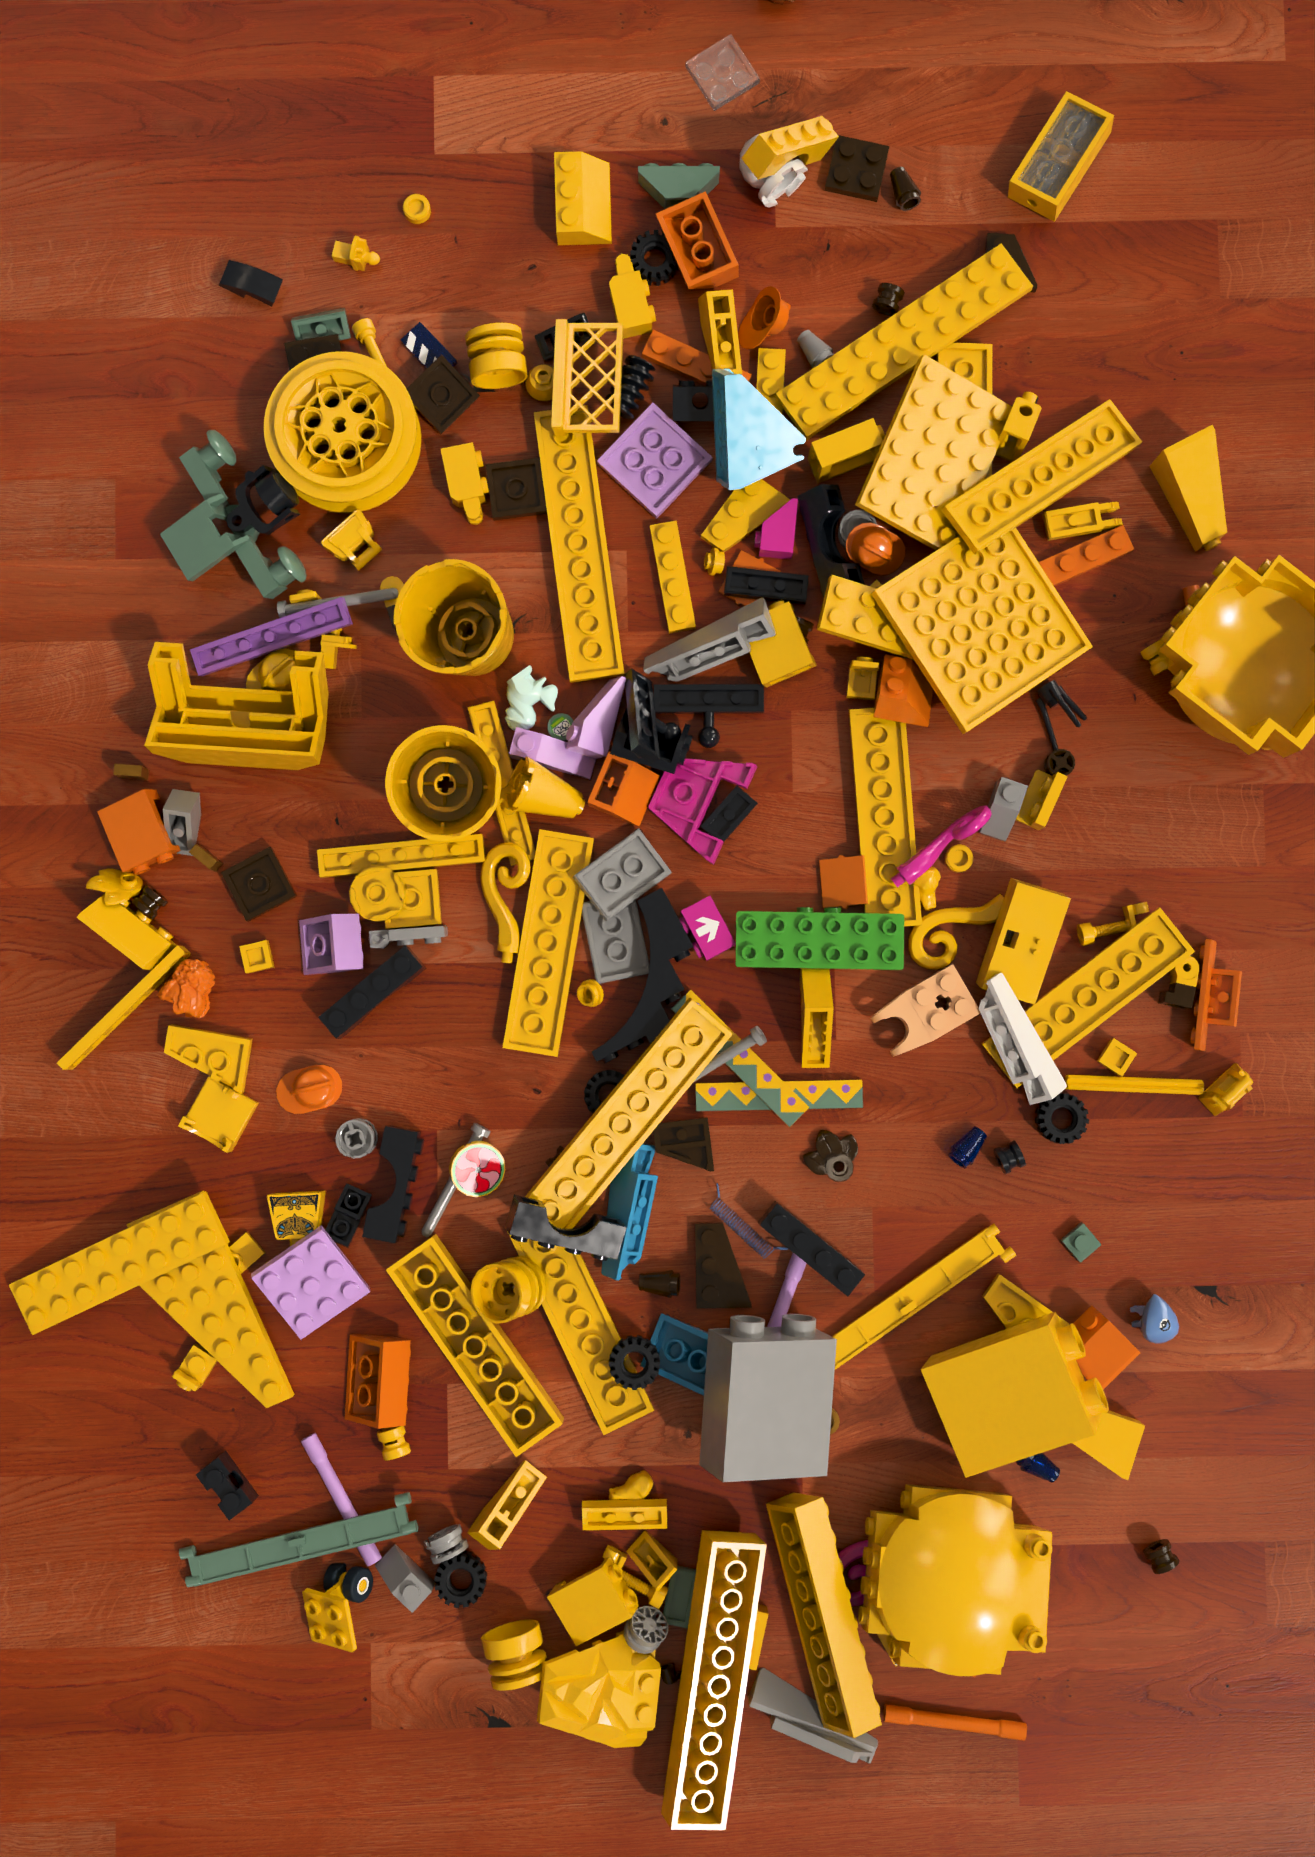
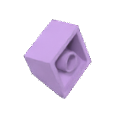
M329 914L299 920L304 975L363 969L359 914Z

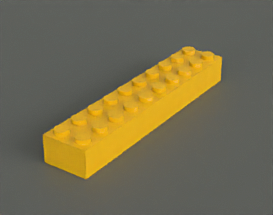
M702 1530L661 1814L671 1830H726L767 1546L756 1533Z

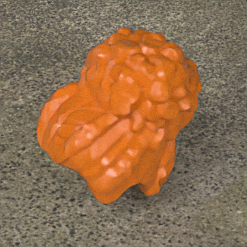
M185 959L176 966L172 979L164 983L157 996L163 1001L166 1000L173 1003V1013L175 1014L185 1013V1016L188 1018H202L210 1009L208 994L215 984V975L212 973L211 968L208 967L209 964L198 959Z

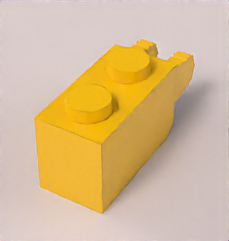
M621 253L615 259L617 275L612 277L609 287L616 322L623 323V339L651 333L652 322H656L653 305L648 306L646 296H650L647 279L642 280L640 270L634 271L630 256Z
M473 442L442 448L441 454L452 502L459 508L464 507L465 515L470 524L478 525L483 520L481 504L486 503L484 494L489 493L486 476L481 477L479 467H484L481 450L475 451Z

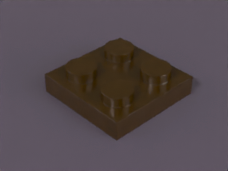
M838 135L824 191L877 202L890 146Z
M442 354L407 388L414 407L440 435L480 396Z
M540 457L485 464L493 521L547 514Z
M268 847L221 872L247 922L297 897L272 847Z

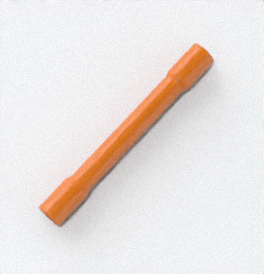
M884 1705L883 1722L989 1734L1000 1738L1025 1741L1027 1736V1724L1025 1722L1002 1719L991 1720L916 1710L905 1706Z

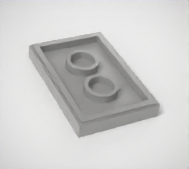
M637 829L575 874L573 879L604 920L608 921L672 872L641 830Z
M636 900L608 921L604 920L591 901L584 902L582 915L596 981L602 984L649 974L650 965Z

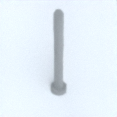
M388 588L287 604L284 600L277 602V611L279 618L339 597L345 598L347 606L396 599L399 593L396 588Z
M758 1026L750 1029V1035L714 1056L695 1081L755 1044L759 1046L765 1044L767 1039L763 1031Z
M473 1123L471 1130L474 1132L468 1143L477 1140L482 1141L483 1137L488 1138L491 1131L477 1123ZM451 1176L422 1228V1235L425 1237L432 1235L456 1190Z

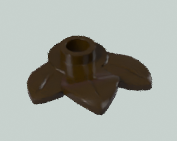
M820 1130L816 1139L817 1151L803 1155L806 1166L816 1175H828L833 1181L844 1182L848 1180L854 1170L852 1161L858 1154V1144L855 1138L850 1134L839 1140L832 1132ZM837 1163L844 1164L845 1168L842 1172L834 1170V1166Z

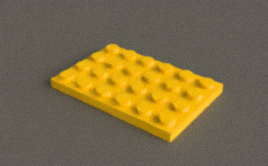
M923 354L916 363L855 505L937 551L960 536L941 510L945 505L984 481L999 447L1000 441L998 438L1012 406Z

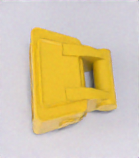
M360 509L355 510L321 541L326 551L341 561L350 560L358 571L382 550L371 539L374 532L371 529L369 520H366ZM367 544L369 547L356 558L354 554Z
M1235 1063L1211 1084L1198 1099L1214 1116H1217L1221 1112L1230 1110L1238 1100L1253 1089L1251 1087L1253 1080L1246 1071Z

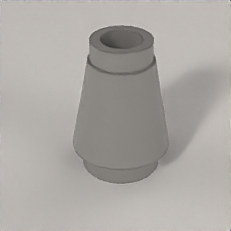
M806 330L799 335L797 342L800 344L812 368H815L834 355L833 349L810 330Z

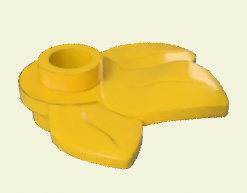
M109 868L99 870V875L92 877L86 884V889L105 892V905L124 903L131 897L137 896L143 888V880L138 875L122 873L120 870Z

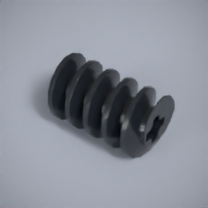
M629 355L625 359L626 365L622 366L620 416L633 420L634 415L629 410H639V406L634 400H644V396L639 391L649 390L644 381L653 382L654 377L649 371H655L656 369L646 360L635 355ZM613 386L610 388L612 394L606 395L605 401L614 394L615 388Z

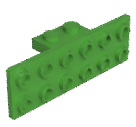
M798 907L797 912L738 911L736 913L735 965L736 967L902 970L904 968V915L841 913V908H824V913L813 912V908Z

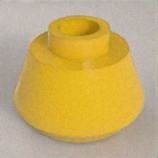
M542 364L535 366L529 371L525 384L528 393L534 399L539 401L552 400L553 366Z

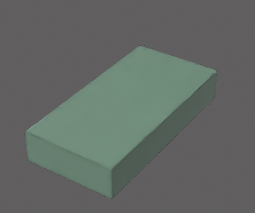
M677 1565V1571L669 1579V1589L666 1594L662 1614L666 1617L668 1625L688 1629L696 1569Z

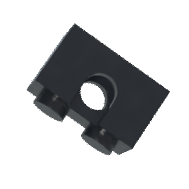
M679 380V385H673V421H714L712 380H706V386L695 385V380ZM701 392L707 395L708 402L704 407H696L693 404L692 398L696 393Z
M224 1451L196 1474L205 1489L208 1491L210 1488H213L221 1499L217 1505L229 1521L251 1505L259 1496L227 1451ZM229 1474L237 1480L239 1488L235 1487L230 1481Z

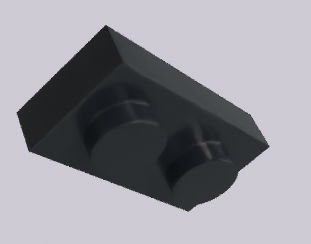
M737 785L700 828L707 834L725 842L758 803Z

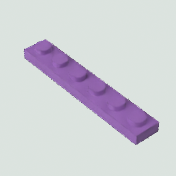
M339 597L190 649L198 676H205L353 625L345 598Z

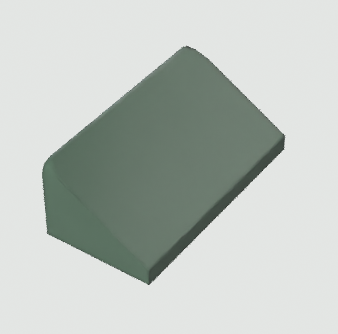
M345 308L297 316L291 320L296 341L339 334L340 340L351 338Z

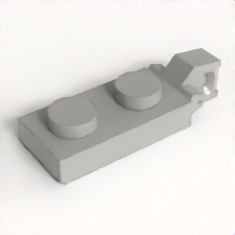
M446 925L369 931L370 948L381 949L386 948L392 941H397V946L413 945L414 939H424L425 944L441 943V937L448 936Z

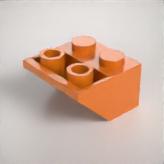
M609 751L588 799V806L640 827L660 775L634 761L612 755Z

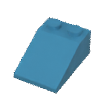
M661 1313L650 1340L656 1346L660 1356L658 1375L704 1396L708 1332ZM643 1357L640 1366L644 1368L646 1365V1360Z

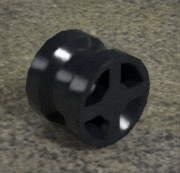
M1015 1140L1009 1142L1007 1147L993 1149L996 1160L1004 1174L1010 1173L1014 1167L1021 1168L1026 1166L1024 1156Z

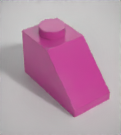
M792 498L762 523L761 531H756L754 547L759 548V557L792 558L798 499Z

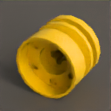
M490 323L477 326L466 333L467 354L472 359L469 362L472 385L482 389H501L518 385L527 379L525 356L521 354L524 350L522 331L519 326L511 323Z
M522 1256L510 1257L500 1262L488 1264L478 1270L472 1280L470 1290L472 1303L479 1315L486 1321L495 1324L506 1323L518 1317L528 1315L538 1309L545 1298L546 1283L544 1275L537 1264L531 1259Z
M529 1619L510 1622L495 1627L482 1635L481 1642L485 1658L494 1661L488 1666V1672L492 1675L490 1679L491 1686L494 1690L518 1689L541 1680L542 1666L547 1655L544 1650L536 1649L543 1643L540 1625L537 1620Z

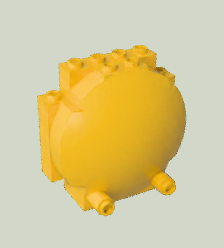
M1280 555L1271 561L1266 559L1256 572L1236 556L1228 562L1222 560L1212 572L1215 576L1210 584L1205 582L1200 589H1196L1187 600L1189 604L1183 611L1180 610L1170 622L1174 627L1171 626L1160 639L1164 643L1159 648V651L1168 657V669L1174 675L1170 682L1172 688L1168 693L1177 699L1185 714L1209 735L1235 744L1248 755L1262 748L1264 750L1273 749L1285 758L1301 751L1315 734V582Z
M906 1484L905 1491H902L900 1497V1505L904 1509V1513L870 1510V1517H867L865 1521L868 1547H864L863 1564L866 1565V1575L862 1576L860 1585L861 1594H864L863 1606L859 1608L858 1621L859 1624H862V1629L867 1633L890 1635L894 1638L890 1642V1656L893 1657V1662L901 1667L933 1669L954 1676L1001 1675L1007 1651L1046 1652L1052 1532L1036 1525L1014 1523L1013 1511L1011 1510L1012 1496L1005 1493Z

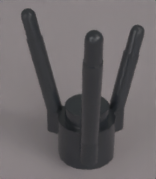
M1053 680L1036 691L1040 698L1035 702L1041 710L1053 751L1058 750V745L1046 706L1048 705L1052 709L1060 705L1076 727H1080L1081 723L1072 710L1082 720H1086L1087 716L1065 693L1062 686H1059L1056 680Z

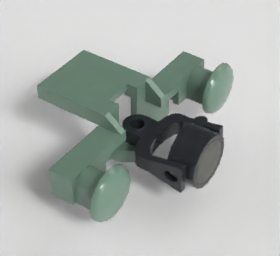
M208 430L206 433L209 440L208 444L202 448L193 446L179 457L205 501L160 533L188 581L193 582L236 551L262 596L274 599L288 589L287 585L295 579L304 582L307 577L306 569L298 556L285 546L278 548L277 552L280 559L272 563L270 558L263 557L255 541L259 533L269 535L299 516V511L293 509L299 504V497L293 486L281 476L278 470L262 465L255 472L247 471L245 473V481L237 486L235 492L239 505H230L227 501V495L219 484V481L222 479L217 470L225 463L234 466L236 454L230 443L221 433L216 430ZM253 486L256 487L264 504L277 515L269 524L260 517L252 503L250 490ZM215 518L226 520L233 534L226 532L220 535L212 520Z

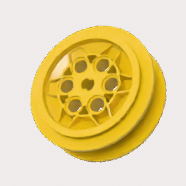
M328 352L299 363L280 380L273 390L264 417L265 443L274 466L281 476L293 486L301 499L326 511L353 513L357 509L366 511L380 506L394 497L406 485L419 460L422 440L421 426L406 387L388 367L362 354ZM330 400H340L337 406L327 407ZM363 404L367 406L362 413L354 412L355 407ZM311 420H321L320 424L317 427H308V424ZM365 431H375V434L372 438H362V435ZM325 444L329 446L325 453H316L320 445ZM347 451H356L352 459H343Z

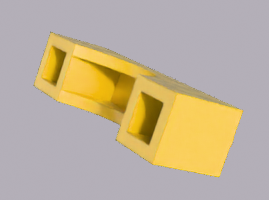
M823 116L760 133L741 159L759 180L775 175L786 163L797 156L805 165L820 161L839 136L833 130L832 124L827 119H824Z

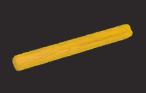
M1066 1075L1065 1077L1067 1090L1202 1095L1204 1092V1082L1202 1080Z

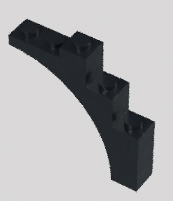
M662 888L637 901L646 922L650 941V967L644 992L634 1013L626 1024L605 1044L592 1051L596 1062L602 1059L605 1064L618 1057L617 1051L627 1046L628 1050H631L643 1044L644 1042L641 1038L647 1036L651 1044L670 1021L660 1002L665 1000L668 1005L682 997L680 992L684 990V987L669 960L674 958L678 962L691 955L689 949L694 946Z

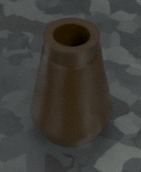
M904 167L895 168L890 173L895 203L903 211L911 210L921 202V191Z
M673 1270L640 1274L639 1290L667 1298L678 1296L680 1291V1273H674Z

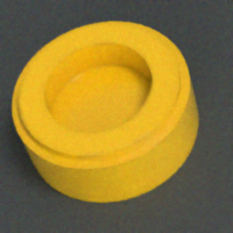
M412 194L403 203L404 215L409 222L421 224L430 217L431 208L425 196Z
M958 844L947 850L944 861L949 870L960 873L970 868L973 863V854L967 846Z

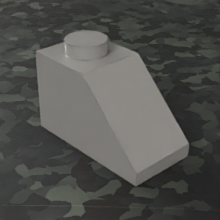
M1004 777L999 778L995 783L988 804L992 815L989 821L980 828L979 833L1005 842L1020 812L1028 785Z
M172 789L163 808L164 826L171 843L180 847L181 851L177 852V854L193 856L189 851L197 843L201 819L200 793Z
M396 1544L375 1565L390 1592L412 1613L432 1592L436 1583Z

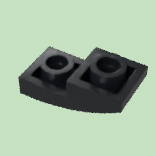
M229 260L219 286L243 298L247 294L272 307L283 279L253 266Z
M346 1183L334 1208L335 1211L325 1229L335 1243L349 1248L372 1194Z

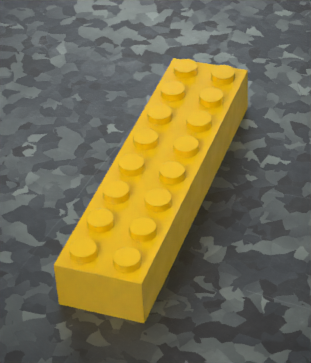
M437 1234L386 1269L515 1457H518L563 1424L564 1416L501 1326L486 1321L476 1311L471 1298V1283Z
M791 1493L766 1503L821 1721L823 1728L855 1738L882 1725L879 1715L880 1706L875 1699L872 1688L873 1679L865 1661V1649L860 1642L857 1630L858 1621L853 1614L850 1603L851 1594L845 1584L843 1564L838 1557L835 1545L836 1536L831 1529L828 1518L829 1509L823 1497Z

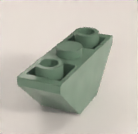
M648 163L644 166H638V183L664 209H667L706 191L708 194L719 184L720 166H713L709 163H702L698 166H686L682 163H675L671 166H659L655 163Z

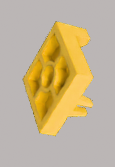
M209 1076L187 1116H183L178 1126L206 1139L226 1153L232 1152L259 1102L234 1091L233 1088L222 1082H217Z

